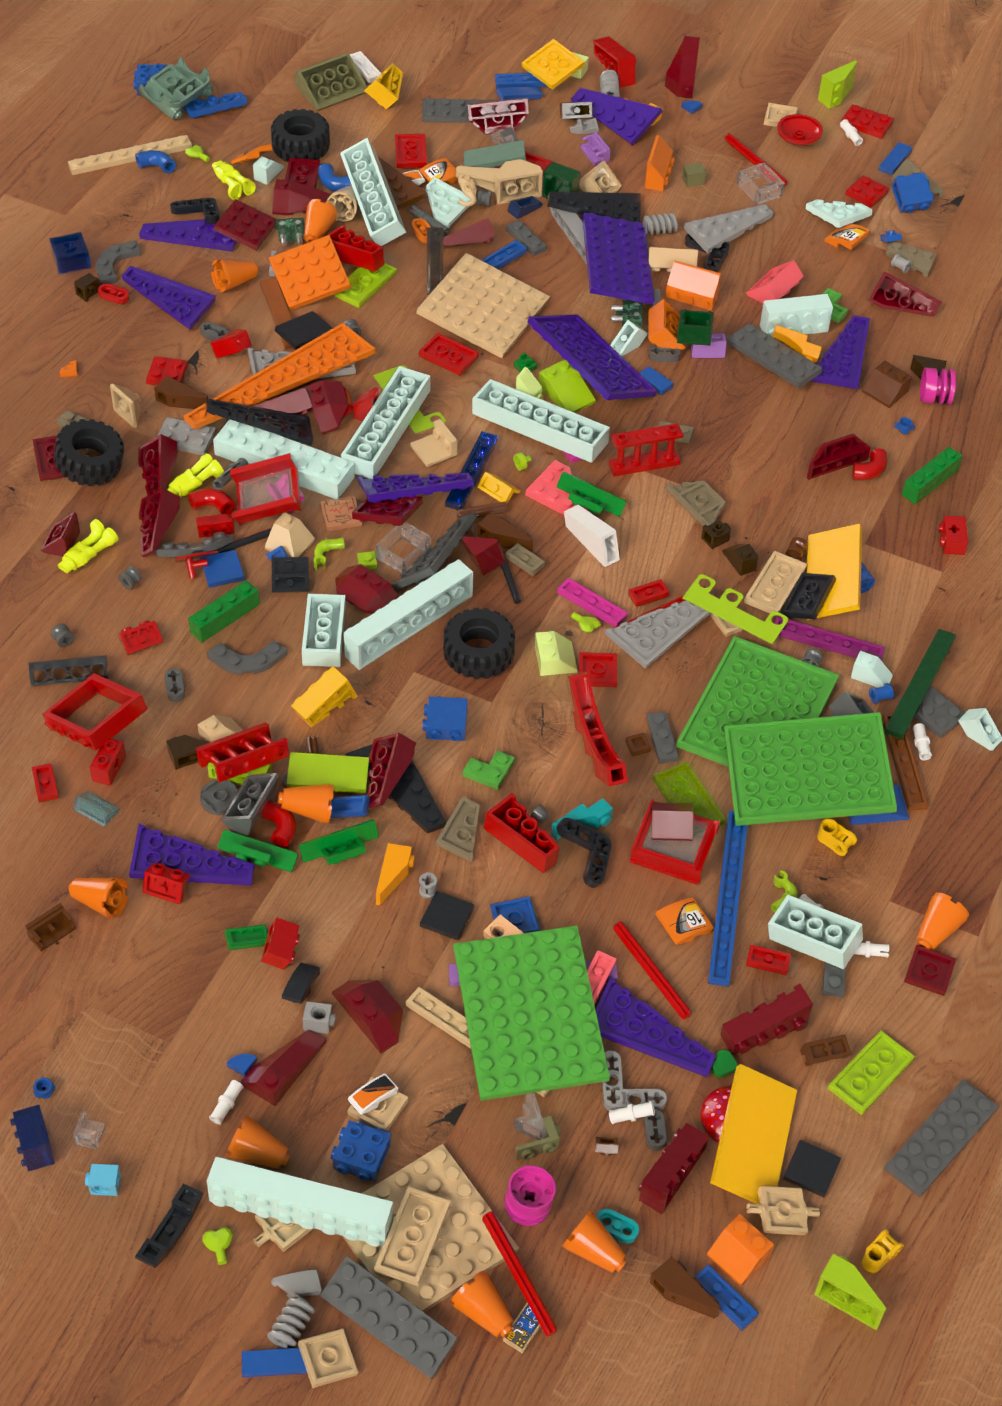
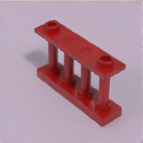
M679 424L612 434L611 439L615 448L618 449L617 458L610 459L608 464L613 477L680 465V458L674 448L675 439L684 437ZM668 440L667 450L657 451L658 442ZM651 443L650 453L641 454L642 445ZM634 446V455L624 457L625 448Z
M266 722L196 747L198 765L203 768L212 763L215 766L219 783L290 756L287 739L283 738L274 742L271 739L269 724Z

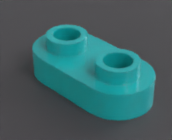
M602 1209L597 1213L596 1216L602 1224L603 1221L610 1222V1225L604 1226L614 1239L626 1244L633 1243L637 1239L639 1226L634 1220L611 1209ZM629 1231L631 1234L625 1235L623 1232Z

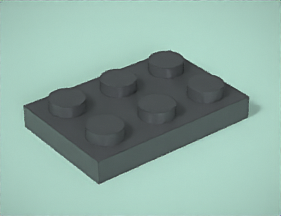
M931 686L914 718L941 739L960 724L958 720L965 712Z

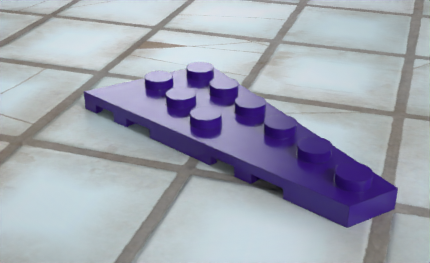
M580 88L571 98L572 102H592V117L596 118V120L632 146L663 112L658 107Z
M205 219L143 224L139 233L140 239L233 252L237 241L215 231V224H208Z
M130 266L122 275L124 282L189 330L195 326L216 301L215 295Z
M853 316L844 331L839 334L836 342H833L824 354L821 362L817 364L822 367V373L812 379V382L858 389L870 318Z
M448 473L444 477L436 476L435 474H429L428 477H419V474L390 475L389 478L373 475L372 479H364V476H357L358 483L369 502L373 503L386 499L397 500L399 497L405 496L415 497L418 494L430 495L438 491L449 492L451 489L457 488L467 489L473 486V479L469 473Z
M139 824L129 877L144 879L145 871L153 863H160L166 867L179 869L184 873L190 874V879L187 882L252 886L255 868L252 863L235 857L229 858L220 855L218 851L206 850L203 846L176 836L170 837L162 834V831L156 829L153 831L147 829L145 825Z
M610 977L595 1009L601 1037L708 1078L716 1056L697 1041L689 1039L681 1029L672 1026L664 1016L644 1001H639L631 995L628 989H623L616 983L615 979Z

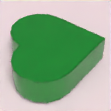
M720 1050L716 1054V1059L712 1066L714 1076L723 1078L735 1073L738 1064L729 1051Z

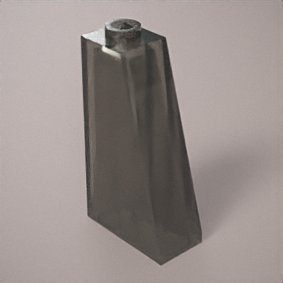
M427 228V295H430L443 280L444 228Z

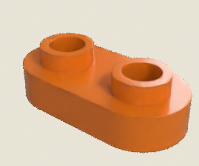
M416 218L412 221V231L419 241L429 243L434 240V231L425 219Z

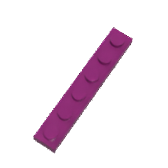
M777 616L774 624L780 625L783 623V618ZM789 619L778 635L779 637L856 659L859 652L863 651L882 660L885 650L884 646Z

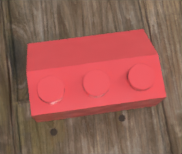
M792 260L769 270L746 294L761 303H764L766 300L782 299L781 297L791 292L790 289L800 283L799 280L804 276L795 260Z

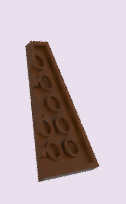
M378 156L398 210L428 197L426 191Z

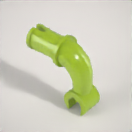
M343 537L336 539L325 538L316 545L314 549V568L316 570L317 565L320 563L323 564L324 569L326 568L324 552L334 549H345Z
M781 870L779 878L774 875L773 882L777 888H784L786 892L783 894V897L771 904V909L774 913L787 895L798 898V891L795 885L788 880V874Z

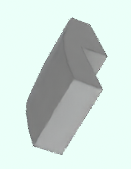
M578 118L577 124L570 127V132L574 134L599 132L597 120L592 118L581 121Z
M317 1269L290 1273L271 1280V1284L287 1292L289 1298H291V1294L300 1297L319 1295L322 1291Z

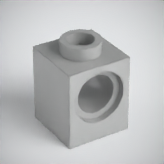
M306 1001L303 1015V1031L311 1030L312 1032L329 1034L330 1026H334L336 1013H332V1005Z

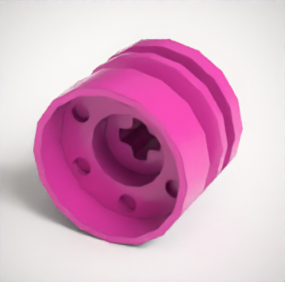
M924 368L920 385L921 403L933 404L937 396L939 404H943L945 399V404L951 405L956 392L955 370L949 369L947 373L946 369H942L940 376H938L936 368Z
M524 1166L517 1169L511 1175L504 1199V1207L508 1216L515 1223L523 1226H535L542 1223L548 1217L556 1193L555 1182L552 1176L545 1169L538 1166Z

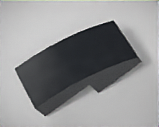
M300 963L290 977L283 991L282 999L301 1004L311 993L310 985L320 975V967Z

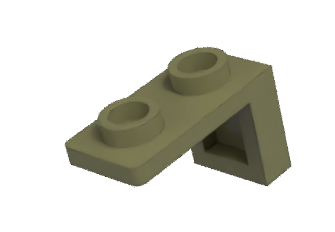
M551 1115L542 1119V1130L545 1138L516 1146V1160H528L535 1155L542 1153L550 1154L559 1149L560 1129L557 1122H553Z

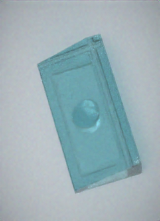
M89 791L77 796L73 807L78 813L102 826H106L119 812L118 807Z

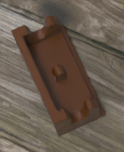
M61 903L25 925L28 937L41 952L76 929L71 921L73 918Z
M846 1034L807 1042L800 1049L801 1055L806 1056V1066L839 1058H847L852 1055Z

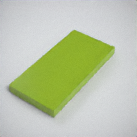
M386 263L375 272L358 267L347 277L351 288L333 296L360 308L397 273V268Z
M290 752L286 786L290 788L331 784L334 791L366 793L369 757Z
M880 1030L833 1079L827 1089L860 1115H863L912 1063L915 1056Z

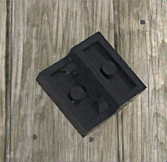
M272 558V593L309 592V558Z

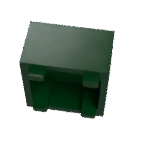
M552 162L544 171V198L548 199L549 192H579L580 171Z
M681 310L677 343L710 346L714 312Z

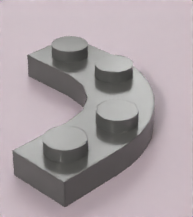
M137 240L111 245L100 254L96 261V271L101 285L117 282L113 267L118 261L141 255Z
M217 532L214 533L213 537L204 538L202 542L188 544V542H183L177 545L174 542L164 543L163 547L156 550L157 556L179 557L195 552L213 551L233 542L232 534Z
M274 640L261 651L248 656L239 655L222 643H219L207 653V658L225 671L242 675V673L254 672V674L264 672L277 664L288 653L286 648Z

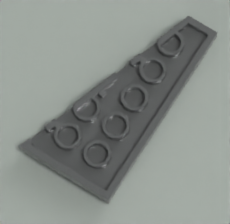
M473 512L458 518L446 530L447 533L435 541L436 545L433 548L429 547L412 563L413 567L400 575L402 579L391 584L393 589L398 590L412 583L418 584L424 578H430L438 572L437 570L445 564V559L452 554L451 551L459 545V540L466 535L465 532L473 526L472 523L476 519Z

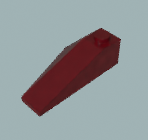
M276 179L272 214L289 216L293 215V212L300 211L304 214L311 200L320 199V202L325 203L331 194L292 180Z

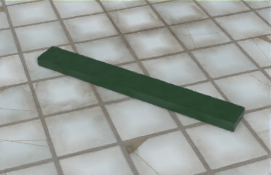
M938 629L888 722L885 734L903 740L956 639V634Z

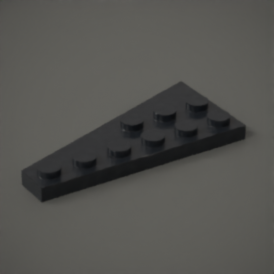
M549 192L547 207L581 215L584 212L594 213L600 216L640 222L641 193Z
M208 398L206 400V412L212 415L221 416L312 445L313 435L309 416Z
M372 745L345 753V756L369 757ZM412 760L388 798L390 800L393 799L398 804V807L402 811L405 810L411 816V819L428 834L444 828L446 822ZM369 762L368 774L369 771L372 769L371 762Z

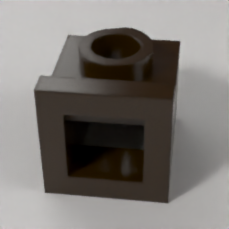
M90 273L74 281L76 295L85 302H88V298L98 293V287L101 285L100 280Z
M720 520L709 526L704 525L701 539L711 549H714L729 541L731 528L727 523L723 524Z

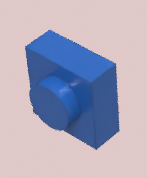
M895 230L886 231V234L880 235L883 242L902 240L901 233H896Z

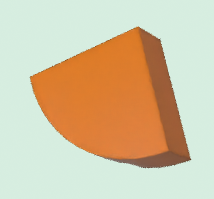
M77 360L70 361L68 365L60 369V377L78 376Z

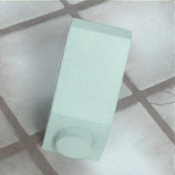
M261 156L253 164L254 180L267 185L284 169V165Z
M627 320L610 346L620 356H624L638 348L648 333L637 324Z
M860 651L854 663L851 678L877 688L882 687L885 683L890 684L893 675L879 657Z
M986 708L969 709L958 720L966 735L988 750H994L1002 741V736Z

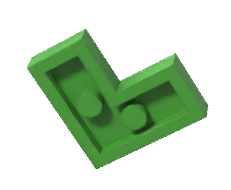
M827 288L822 294H828L832 303L831 320L839 323L847 315L848 309L837 304L841 300L842 294Z
M497 750L489 764L470 758L463 770L462 776L498 790L514 764L515 757Z

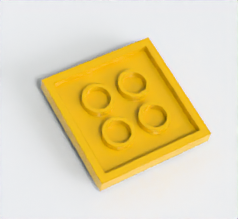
M554 39L522 62V67L552 90L584 66L582 59Z

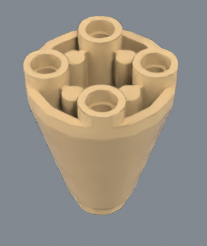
M346 186L335 191L327 199V202L337 209V221L345 222L354 218L357 212V198L352 186Z

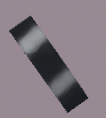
M183 1183L171 1201V1208L152 1237L145 1240L135 1255V1259L156 1268L171 1252L187 1228L202 1199L203 1192Z

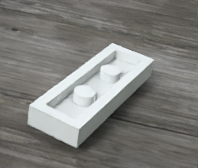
M361 51L350 54L360 74L369 84L381 74Z

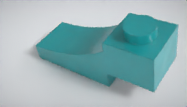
M603 798L589 808L582 803L552 824L551 836L556 841L561 838L557 833L556 827L564 818H571L596 830L602 826H607L612 821L613 808Z

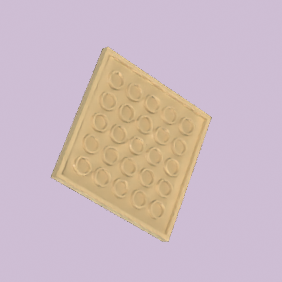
M465 253L418 307L416 314L503 358L530 325L527 322L529 317L537 316L549 302L550 296Z
M443 1144L361 1193L392 1201L393 1221L408 1187L451 1201L450 1208L418 1286L374 1271L383 1246L375 1247L367 1244L365 1241H351L343 1236L365 1269L424 1312L456 1293L466 1282L469 1284L475 1280L473 1276L480 1271L485 1270L487 1273L504 1262L501 1253L482 1221L483 1215L492 1210ZM498 1220L514 1251L518 1253L519 1247Z

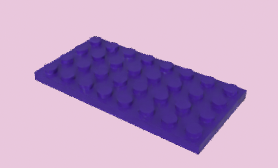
M584 212L582 222L590 293L653 305L655 298L651 269L648 264L649 254L646 232L643 224Z
M578 314L529 317L527 322L532 326V329L537 331L564 360H567L572 365V368L577 370L582 375V378L587 380L604 399L622 400L654 397L657 390Z

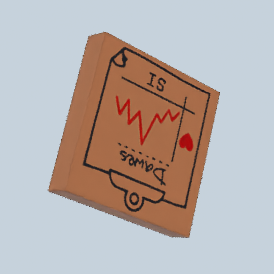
M355 496L320 502L327 531L362 526L361 521L352 519V512L358 507Z

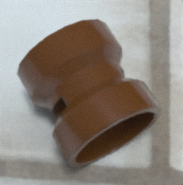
M794 537L786 549L785 555L801 561L808 548V543L803 538Z

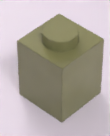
M701 163L683 165L682 179L686 187L705 184L707 171Z

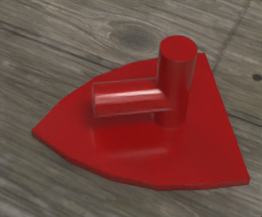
M218 551L176 557L175 561H186L189 578H197L195 568L208 566L207 560L193 561V559L216 554Z

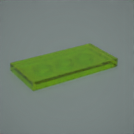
M687 762L653 775L652 780L668 803H692L693 814L714 821L720 820V825L725 824V817ZM693 827V836L705 832Z

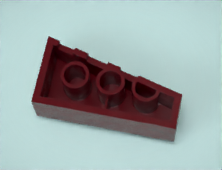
M801 984L794 986L795 991L788 995L785 992L777 995V999L769 1005L764 1002L758 1005L753 1010V1013L745 1012L722 1024L720 1035L732 1056L738 1053L744 1054L750 1048L763 1046L772 1039L783 1038L788 1033L795 1030H803L807 1026L813 1003Z
M688 1123L682 1129L679 1128L671 1144L665 1147L661 1157L642 1180L638 1189L640 1191L639 1201L663 1214L707 1148L710 1136Z

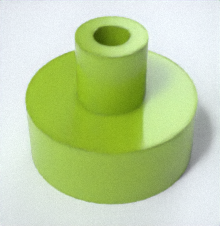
M522 452L513 455L514 464L518 471L527 469V463L531 462L529 455L525 456Z

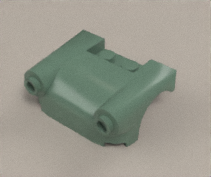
M180 56L175 66L169 64L152 76L145 87L141 84L138 93L172 120H178L183 115V107L200 95L203 98L211 96L213 86L209 82L210 73L206 68L203 69L201 74L194 73Z

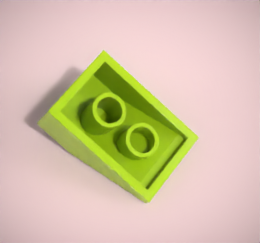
M856 60L822 75L818 101L827 108L831 109L840 105L852 89L857 67Z
M562 360L539 372L538 382L542 386V391L559 407L576 413L596 403L594 396L579 372L573 369L567 360Z
M833 1254L820 1276L814 1295L877 1330L886 1311L885 1305L847 1258Z

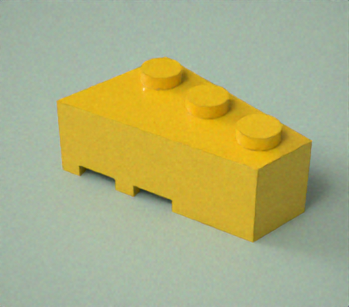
M392 63L364 91L376 100L380 106L387 109L399 98L404 72Z
M332 666L323 673L316 683L310 685L308 690L298 697L291 706L298 716L310 727H313L330 715L329 711L335 707L340 709L344 706V701L350 697L355 699L358 695L348 679Z

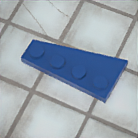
M242 92L223 94L222 98L216 96H208L206 100L196 98L183 107V109L190 118H198L206 114L211 115L217 111L241 107L247 104V98Z

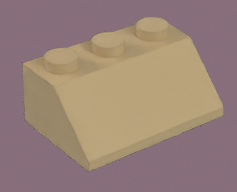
M649 247L648 264L651 271L660 272L661 269H667V272H671L674 261L697 267L698 250Z

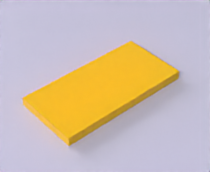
M860 524L808 535L807 573L835 575L836 581L817 618L860 609L862 527Z
M742 1064L736 1067L711 1176V1184L756 1204H759L757 1190L759 1187H778L797 1094L796 1089Z

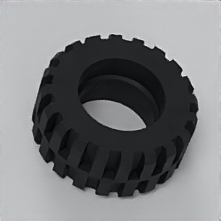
M293 109L292 111H285L284 114L281 113L271 125V140L274 153L286 162L289 161V158L319 160L327 153L330 146L329 124L327 120L318 112L314 113L313 110Z
M80 419L76 422L75 420L70 422L69 425H65L59 431L55 444L54 462L57 469L61 471V474L65 478L68 477V480L73 483L75 481L78 482V485L82 486L83 484L88 486H94V484L98 486L103 485L104 482L108 483L115 478L121 469L124 454L123 440L117 431H113V427L110 425L106 426L102 421L96 422L94 419L89 421ZM88 448L96 450L102 455L89 457L80 454L76 450Z
M473 608V610L466 609L463 613L459 612L454 616V619L451 618L444 629V658L447 664L454 668L455 672L458 674L462 673L464 677L469 678L471 676L474 679H479L480 677L488 679L492 675L495 677L500 674V671H505L513 661L515 652V631L513 626L505 616H500L499 612L495 610L492 612L488 608H484V610ZM480 638L489 640L493 645L486 648H474L468 646L465 642Z

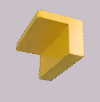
M489 472L484 473L477 486L500 502H509L513 493L519 494L521 491L499 476Z

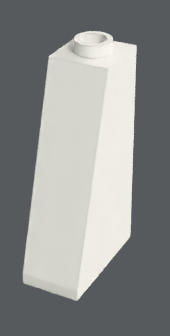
M580 505L564 511L566 527L604 567L620 560L617 534L614 528Z

